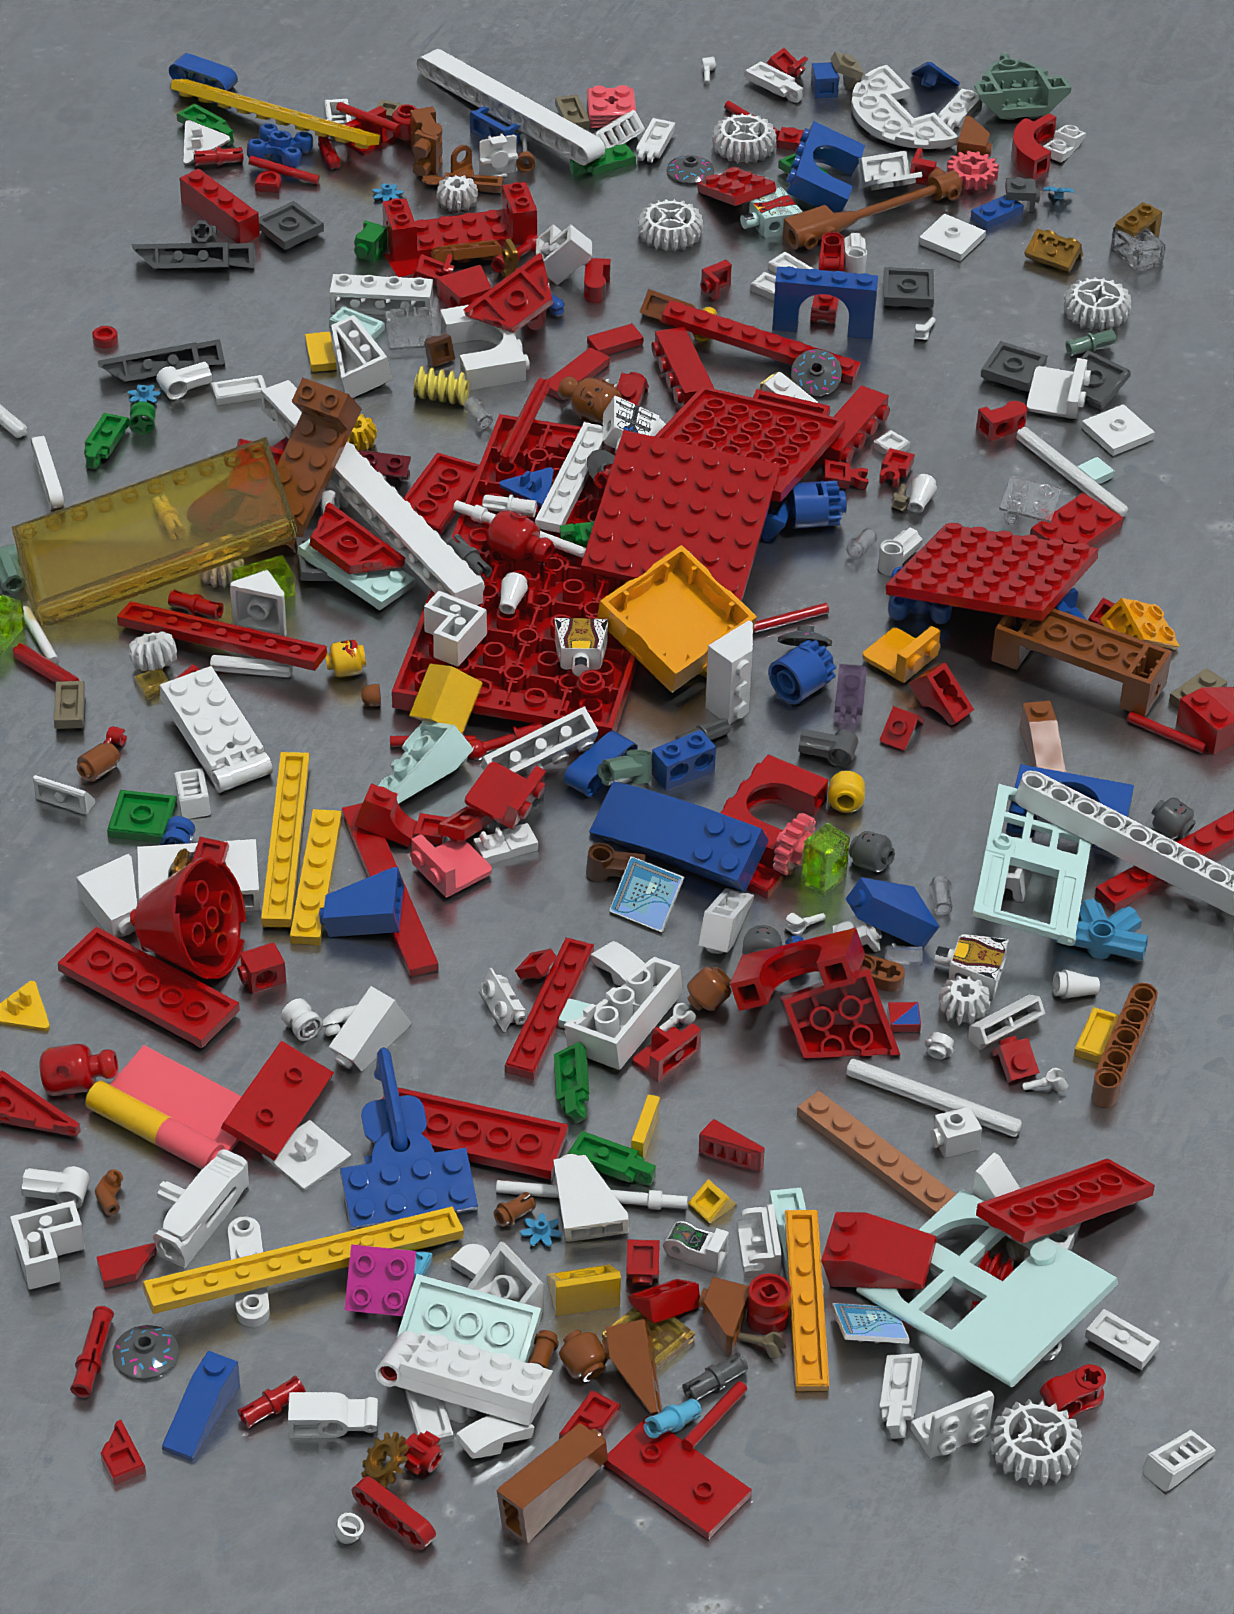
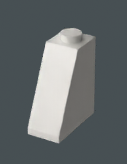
M129 854L76 877L79 899L106 932L121 938L136 931L130 922V913L137 907L132 857Z
M370 986L329 1045L336 1055L334 1060L346 1069H350L353 1066L362 1072L377 1058L379 1049L390 1046L409 1028L412 1022L393 998Z
M567 1154L560 1159H553L566 1242L629 1233L628 1213L586 1155Z

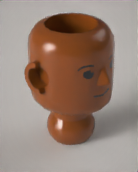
M565 377L558 387L559 397L565 401L571 400L572 409L576 415L580 416L579 419L582 422L595 423L603 426V412L613 397L618 396L622 398L614 384H610L602 378L600 380L591 377L585 378L578 383L577 379L573 377Z

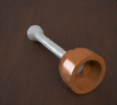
M525 133L520 135L523 152L518 154L516 167L521 172H530L535 167V158L531 152L527 151L529 136Z

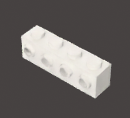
M333 274L330 288V312L336 313L344 306L362 314L431 317L433 279Z
M584 706L483 756L481 767L485 770L490 762H497L522 777L525 775L529 776L536 765L544 769L543 766L551 762L556 765L565 761L569 757L568 754L577 749L579 752H583L592 747L596 740L598 729Z

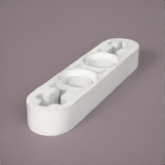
M44 435L32 437L30 439L32 452L50 510L64 508L62 489Z

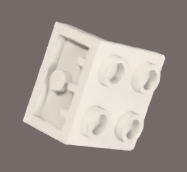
M987 1391L975 1397L966 1398L912 1420L910 1429L930 1459L941 1454L948 1455L958 1447L970 1442L977 1443L989 1435L994 1395L991 1391Z

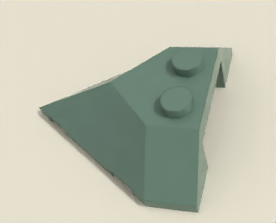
M1002 53L998 62L995 61L982 75L981 82L977 81L974 84V90L979 99L996 115L1005 120H1015L1019 117L1035 119L1039 116H1045L1067 97L1072 89L1065 77L1060 75L1055 77L1049 76L1048 70L1021 59L1017 61L1010 59V55Z

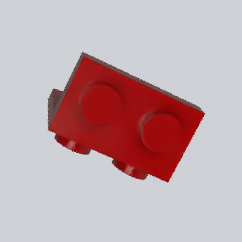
M490 762L465 796L464 802L471 808L513 830L521 818L525 819L535 798L539 799L546 788V784L543 783L546 770L536 765L526 779L497 762Z

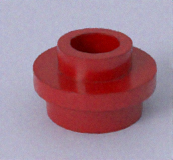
M588 670L583 672L578 678L577 689L584 695L595 696L604 691L605 681L599 672Z

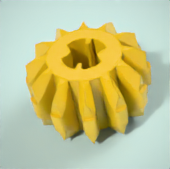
M364 414L359 415L348 438V442L352 443L358 452L359 450L368 451V449L374 448L377 429L372 422V418H365Z

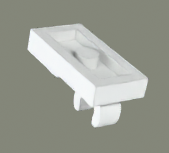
M528 823L515 826L513 830L510 828L500 830L497 827L495 828V833L486 835L485 831L480 833V837L473 839L475 850L489 864L538 851V841Z

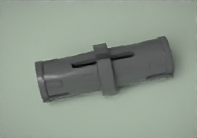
M459 534L454 535L458 542L451 537L447 545H450L460 559L465 560L469 568L476 575H479L483 581L485 578L481 573L488 578L492 573V568L480 557L479 551L474 547H470Z
M735 1353L716 1366L713 1364L705 1368L706 1372L682 1385L683 1392L687 1399L690 1398L698 1401L714 1390L720 1391L726 1387L725 1384L748 1371L745 1358L741 1357L740 1353Z

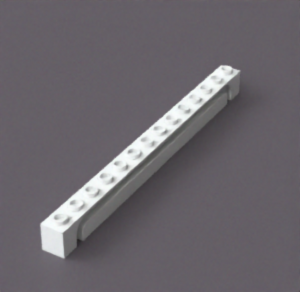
M287 380L262 389L261 394L262 411L272 422L277 421L278 428L290 439L302 412L292 403L297 388ZM347 441L329 482L335 485L341 495L394 550L406 558L405 562L435 594L441 591L476 606L482 604L483 591L485 589L482 578L469 568L465 560L460 559L453 548L440 538L438 532L433 530L426 523L425 519L412 509L410 503L398 494L395 487L390 486L384 480L382 474L370 465L368 459L363 458L355 446Z

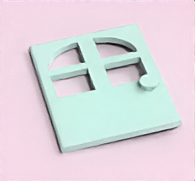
M962 1189L919 1230L938 1236L949 1229L963 1225L988 1226L989 1228L973 1244L958 1256L936 1243L930 1268L940 1273V1275L909 1304L901 1298L896 1288L857 1287L856 1291L998 1380L1013 1387L1118 1285L1117 1277L1045 1236L1027 1243L1018 1242L1030 1249L1031 1255L1003 1281L997 1279L974 1264L1005 1235L1009 1238L1011 1236L1000 1229L991 1227L988 1222L976 1216L977 1204L984 1201ZM954 1283H957L984 1300L951 1330L924 1312Z

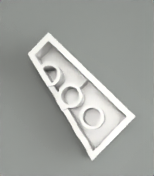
M657 957L650 959L626 977L627 982L618 988L613 987L605 993L606 998L596 1006L594 1004L589 1005L583 1010V1015L576 1021L571 1019L564 1024L567 1047L581 1042L586 1047L587 1058L620 1070L683 993L679 965Z

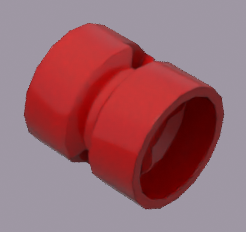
M771 1273L758 1275L749 1285L747 1322L751 1329L761 1335H767L771 1332L780 1333L785 1330L789 1323L791 1287L789 1282L782 1276Z

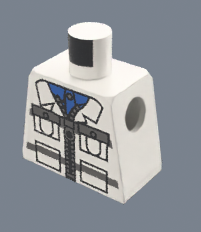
M614 396L603 412V442L615 448L616 455L623 430L650 436L659 419V415L618 396Z

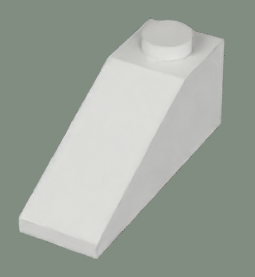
M725 888L704 912L698 946L706 947V950L711 953H727L737 939L753 902L754 895Z

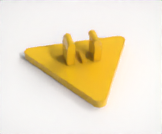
M29 981L0 1003V1024L48 1031L50 1029L35 981Z

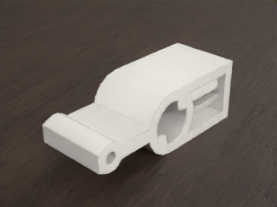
M289 1392V1438H337L345 1435L347 1431L376 1432L378 1399L374 1397L348 1399L345 1395L336 1392Z

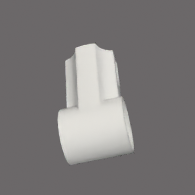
M851 233L848 237L844 238L843 272L865 273L867 261L865 238H862L860 233Z
M201 362L178 370L171 366L165 367L159 371L156 380L168 398L178 400L188 390L210 384L212 382V374L208 364Z
M908 528L903 530L893 540H885L880 544L878 570L882 574L891 576L895 568L902 567V564L922 546L923 539L919 536L918 531Z
M75 1166L67 1167L63 1172L28 1168L25 1169L23 1175L22 1196L55 1200L57 1204L74 1200L78 1209L82 1206L90 1182V1176L84 1169Z

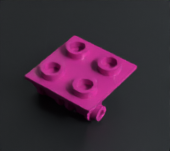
M351 1244L344 1310L403 1316L413 1286L417 1251Z

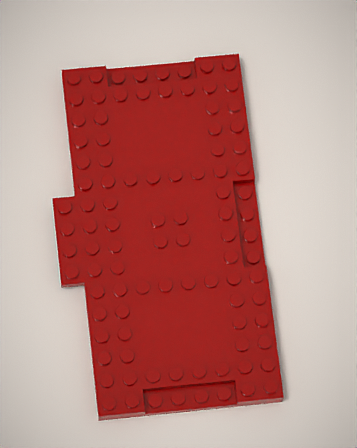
M499 414L465 503L474 507L475 505L482 506L485 495L508 498L510 495H513L514 498L523 499L500 488L499 482L523 475L527 471L531 473L549 467L553 468V485L581 427L534 419L514 462L508 465L500 462V453L518 417ZM605 444L602 450L615 455V448ZM589 475L565 525L595 521L604 490L595 485L591 475ZM537 505L536 515L534 518L529 516H526V518L532 520L535 523V519L541 507ZM488 510V512H491L496 515L499 513L498 511ZM461 513L452 538L458 542L454 535L459 534L470 547H474L479 551L480 557L492 568V573L488 578L481 573L485 578L483 581L485 589L483 591V603L477 605L487 610V635L458 667L434 658L433 635L425 632L423 609L392 689V708L411 711L429 664L452 666L483 683L471 713L529 723L541 721L542 725H548L585 706L598 729L594 742L599 741L610 731L616 732L639 661L608 631V643L600 669L594 670L602 675L605 681V689L602 693L595 696H587L580 693L577 689L579 677L573 674L572 669L560 667L555 645V618L597 619L600 601L628 581L581 571L583 558L554 548L551 558L544 563L537 562L533 559L532 555L522 561L504 560L500 558V553L491 549L487 544L486 535L490 524L486 522L481 524L473 521L470 516ZM540 529L544 533L560 538V533ZM514 572L524 576L528 572L529 578H536L537 573H540V590L534 594L532 608L526 606L528 594L526 592L513 614H505L500 611L501 581L507 574ZM432 590L430 591L426 604L435 595V593Z

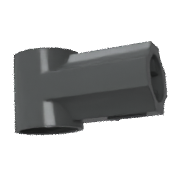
M198 220L194 226H191V243L217 242L216 225H208L206 220Z
M803 728L798 752L828 758L832 765L845 768L851 765L859 741L857 736L848 730H840L833 735Z

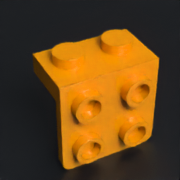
M931 626L920 636L914 638L898 628H892L863 651L862 658L871 665L905 683L938 656L940 630Z

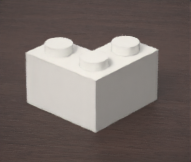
M553 224L536 238V255L542 254L547 277L559 285L563 280L569 279L581 265H585L590 261L592 257V241L571 224L563 231Z
M438 591L424 606L425 632L433 635L434 658L458 667L487 635V610Z
M74 1200L10 1216L13 1239L28 1289L61 1282L57 1256L85 1249L82 1224Z

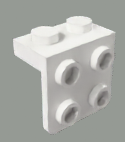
M906 151L858 158L862 186H871V191L916 183V178L922 177V172L910 174Z
M1077 358L1074 372L1042 366L1036 367L1028 396L1027 410L1077 419L1079 407H1084L1086 392H1083L1084 385L1089 386L1091 371L1087 370V360Z

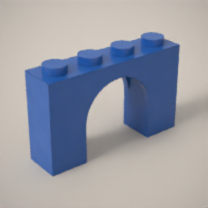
M813 121L810 129L805 128L799 141L801 142L796 149V156L786 179V182L789 183L786 193L815 207L826 205L833 213L842 212L853 186L828 175L816 163L829 165L852 176L859 164L858 158H862L865 145Z
M778 266L775 279L772 330L797 332L801 304L811 296L827 294L840 299L848 309L847 337L872 339L878 275Z
M1020 764L1014 788L1018 789L1023 773L1030 770L1037 771L1129 817L1134 785ZM1011 801L1008 812L1025 817L1026 809ZM1034 814L1033 819L1039 820V816ZM1007 823L1006 832L1022 834L1023 827ZM1031 829L1030 836L1035 837L1036 831ZM1092 844V848L1102 849V848H1100V847H1098V846Z

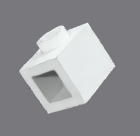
M970 1106L935 1115L934 1128L930 1131L931 1140L936 1148L939 1147L944 1158L980 1149L982 1128Z

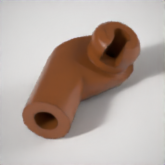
M115 1169L109 1170L95 1188V1196L107 1216L115 1215L120 1210L115 1196L121 1188L123 1175Z

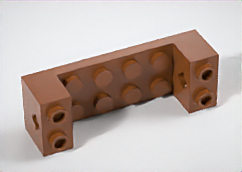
M303 377L292 399V403L302 413L260 502L246 498L235 521L249 536L294 553L295 538L303 537L362 411L361 407L348 393Z
M1053 608L1043 621L1004 615L995 628L991 661L1017 670L1030 650L1040 652L1123 683L1119 708L1145 717L1167 684L1172 651Z

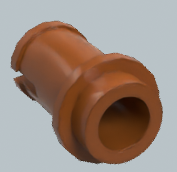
M523 1192L520 1196L507 1203H499L493 1212L496 1222L502 1227L514 1225L516 1219L536 1209L533 1197L526 1200L530 1194Z
M540 1330L536 1334L534 1348L528 1363H536L548 1369L553 1351L557 1350L559 1346L558 1337L554 1332Z

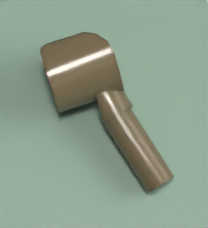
M901 484L899 492L893 494L894 502L891 508L903 512L909 504V497L904 496L907 488L905 484Z
M771 1332L765 1337L740 1333L739 1335L740 1341L765 1347L769 1357L773 1359L781 1356L778 1348H786L778 1332Z

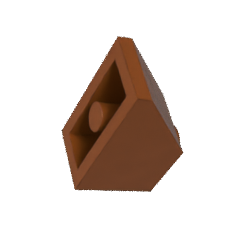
M971 116L965 117L958 139L956 156L958 157V152L967 154V151L975 153L979 151L980 155L988 154L991 157L993 143H989L990 133Z
M712 1277L709 1288H703L701 1292L699 1307L703 1308L704 1325L723 1353L731 1357L747 1314L749 1286Z

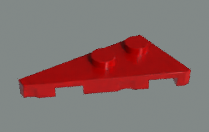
M3 1070L0 1071V1123L74 1137L81 1132L78 1122Z

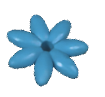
M381 184V189H372L373 193L376 194L373 199H383V201L399 199L398 196L404 192L396 190V184Z
M1043 188V191H1054V199H1063L1064 192L1074 193V190L1071 188Z
M137 385L138 391H128V394L132 396L129 402L148 401L149 403L156 404V397L161 396V392L154 391V385Z
M544 1213L539 1214L537 1221L525 1218V1224L529 1228L520 1232V1235L523 1237H531L530 1246H535L542 1240L545 1246L550 1247L552 1245L551 1238H560L562 1236V1232L554 1229L559 1224V1220L554 1219L547 1222Z

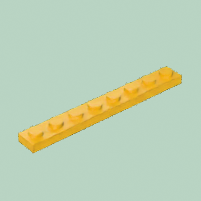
M280 753L261 915L262 927H292L310 763L309 753Z

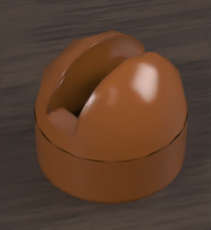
M371 684L362 689L361 699L365 705L371 707L381 706L379 684Z

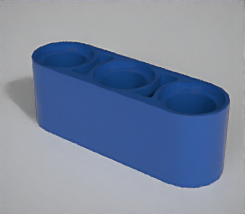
M189 53L179 57L168 69L172 79H188L229 91L238 82L237 74L233 69Z
M615 731L608 732L567 768L563 779L564 783L587 797H591L605 785L602 784L601 778L598 776V765L605 759L626 756L627 751L638 750V745Z

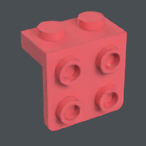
M422 834L411 839L412 852L410 857L412 864L446 898L492 873V866L466 840L462 842L449 840L435 848Z

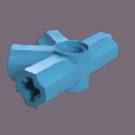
M1094 899L1084 900L1080 906L1076 942L1072 946L1086 948L1092 957L1099 959L1108 958L1115 954L1144 960L1149 936L1134 933L1141 928L1142 920L1139 918L1137 911L1130 906L1121 908L1107 918L1101 903L1096 902Z

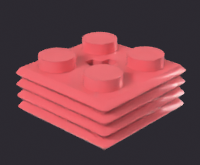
M598 85L587 89V110L590 128H603L620 116L632 110L636 111L634 89L625 85H620L616 88H605Z

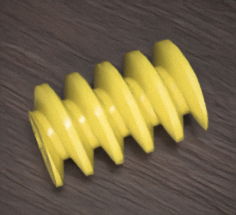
M421 366L415 377L413 396L415 398L419 394L420 399H426L429 396L431 401H435L439 397L440 402L443 403L449 399L451 404H455L459 400L460 405L465 406L469 396L470 381L469 379L468 381L465 380L463 372L460 373L458 379H455L454 371H451L447 378L445 377L444 369H441L438 376H435L434 368H430L428 374H425L424 366Z

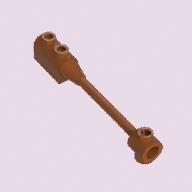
M938 168L930 173L928 177L929 186L857 211L833 213L826 205H822L784 218L783 239L793 249L804 246L807 249H813L821 241L823 234L827 232L840 233L863 218L931 195L937 201L945 198L952 201L956 200L962 191V182L957 172L953 170L944 172Z

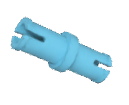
M688 1399L679 1405H668L662 1409L661 1413L645 1419L647 1423L643 1426L644 1431L651 1438H657L668 1431L677 1432L686 1423L701 1417L698 1414L702 1413L701 1405L695 1399Z

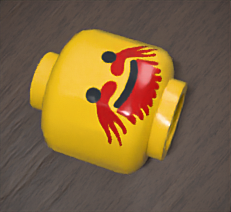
M356 640L339 641L330 645V653H327L326 664L328 670L333 669L336 677L343 678L359 675L362 673L363 667L367 666L364 647L359 645Z

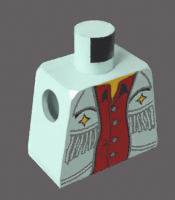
M780 187L775 192L751 200L749 203V213L741 215L740 221L744 229L755 227L762 237L783 235L784 218L802 213V211L785 190Z

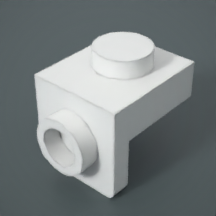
M856 916L832 926L833 933L856 928L862 946L868 944L874 952L880 951L879 939L882 938L881 930L858 920Z

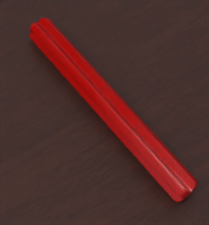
M540 377L536 380L500 453V462L502 464L511 465L514 462L550 389V381L548 379Z

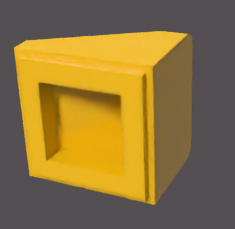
M709 1179L688 1202L710 1224L737 1204Z

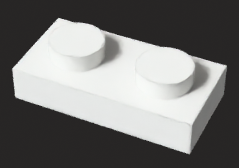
M780 371L766 381L762 387L763 391L818 403Z
M1105 1309L1090 1324L1085 1334V1338L1140 1370L1157 1352L1160 1341Z

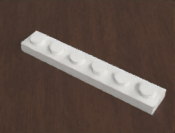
M583 423L535 519L539 529L560 533V526L566 524L590 475L587 468V457L592 451L602 450L605 445L603 442V426Z

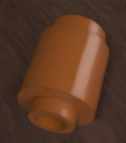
M109 742L105 744L100 743L78 757L77 771L83 779L94 782L116 768L117 763L120 762V754L113 744Z

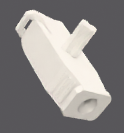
M222 1149L199 1172L187 1189H183L168 1181H163L160 1184L157 1197L173 1204L165 1217L163 1228L156 1231L152 1236L157 1245V1255L183 1268L187 1267L232 1210L244 1189L248 1187V1164L243 1157Z

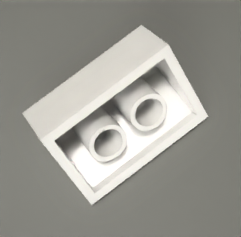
M749 620L708 645L705 708L718 718L727 719L729 725L737 719L743 718L749 712L753 651V623Z

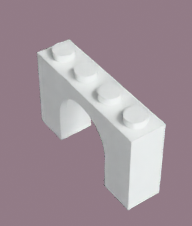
M468 305L440 310L441 332L451 336L452 344L483 340L497 345L490 350L460 355V373H464L465 380L468 381L469 379L470 390L526 381V370L530 368L527 354L523 355L522 343L520 339H516V332L512 333L466 317L463 309Z
M256 839L224 841L228 842L230 846L224 864L231 870L239 884L245 911L260 910ZM198 843L137 847L139 900L144 894L173 874L171 868L174 866V859L180 850L186 848L190 852L188 858H191L192 861Z

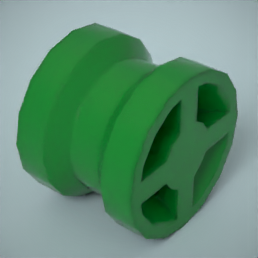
M145 401L134 403L131 406L129 418L131 431L136 434L146 435L154 430L156 417L154 406Z

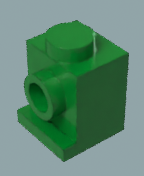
M366 220L363 222V230L357 233L354 240V253L357 255V258L374 263L388 247L386 226Z

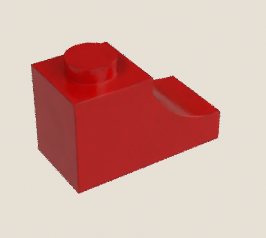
M945 662L925 671L908 683L922 707L928 706L936 710L949 725L957 723L974 710Z
M371 783L354 826L409 847L417 821L410 818L400 808L397 802V793Z

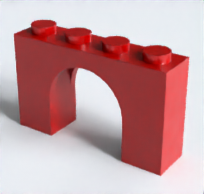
M768 754L761 763H757L754 766L750 777L740 783L737 793L732 798L729 797L726 800L720 813L763 829L769 842L759 863L773 869L775 862L773 858L776 855L773 852L776 848V839L783 830L755 818L750 811L760 805L774 803L788 806L814 817L827 800L829 779Z
M852 928L745 954L740 958L730 986L738 1009L742 1011L767 1005L777 986L805 973L820 971L826 990L855 984L865 952L857 929Z

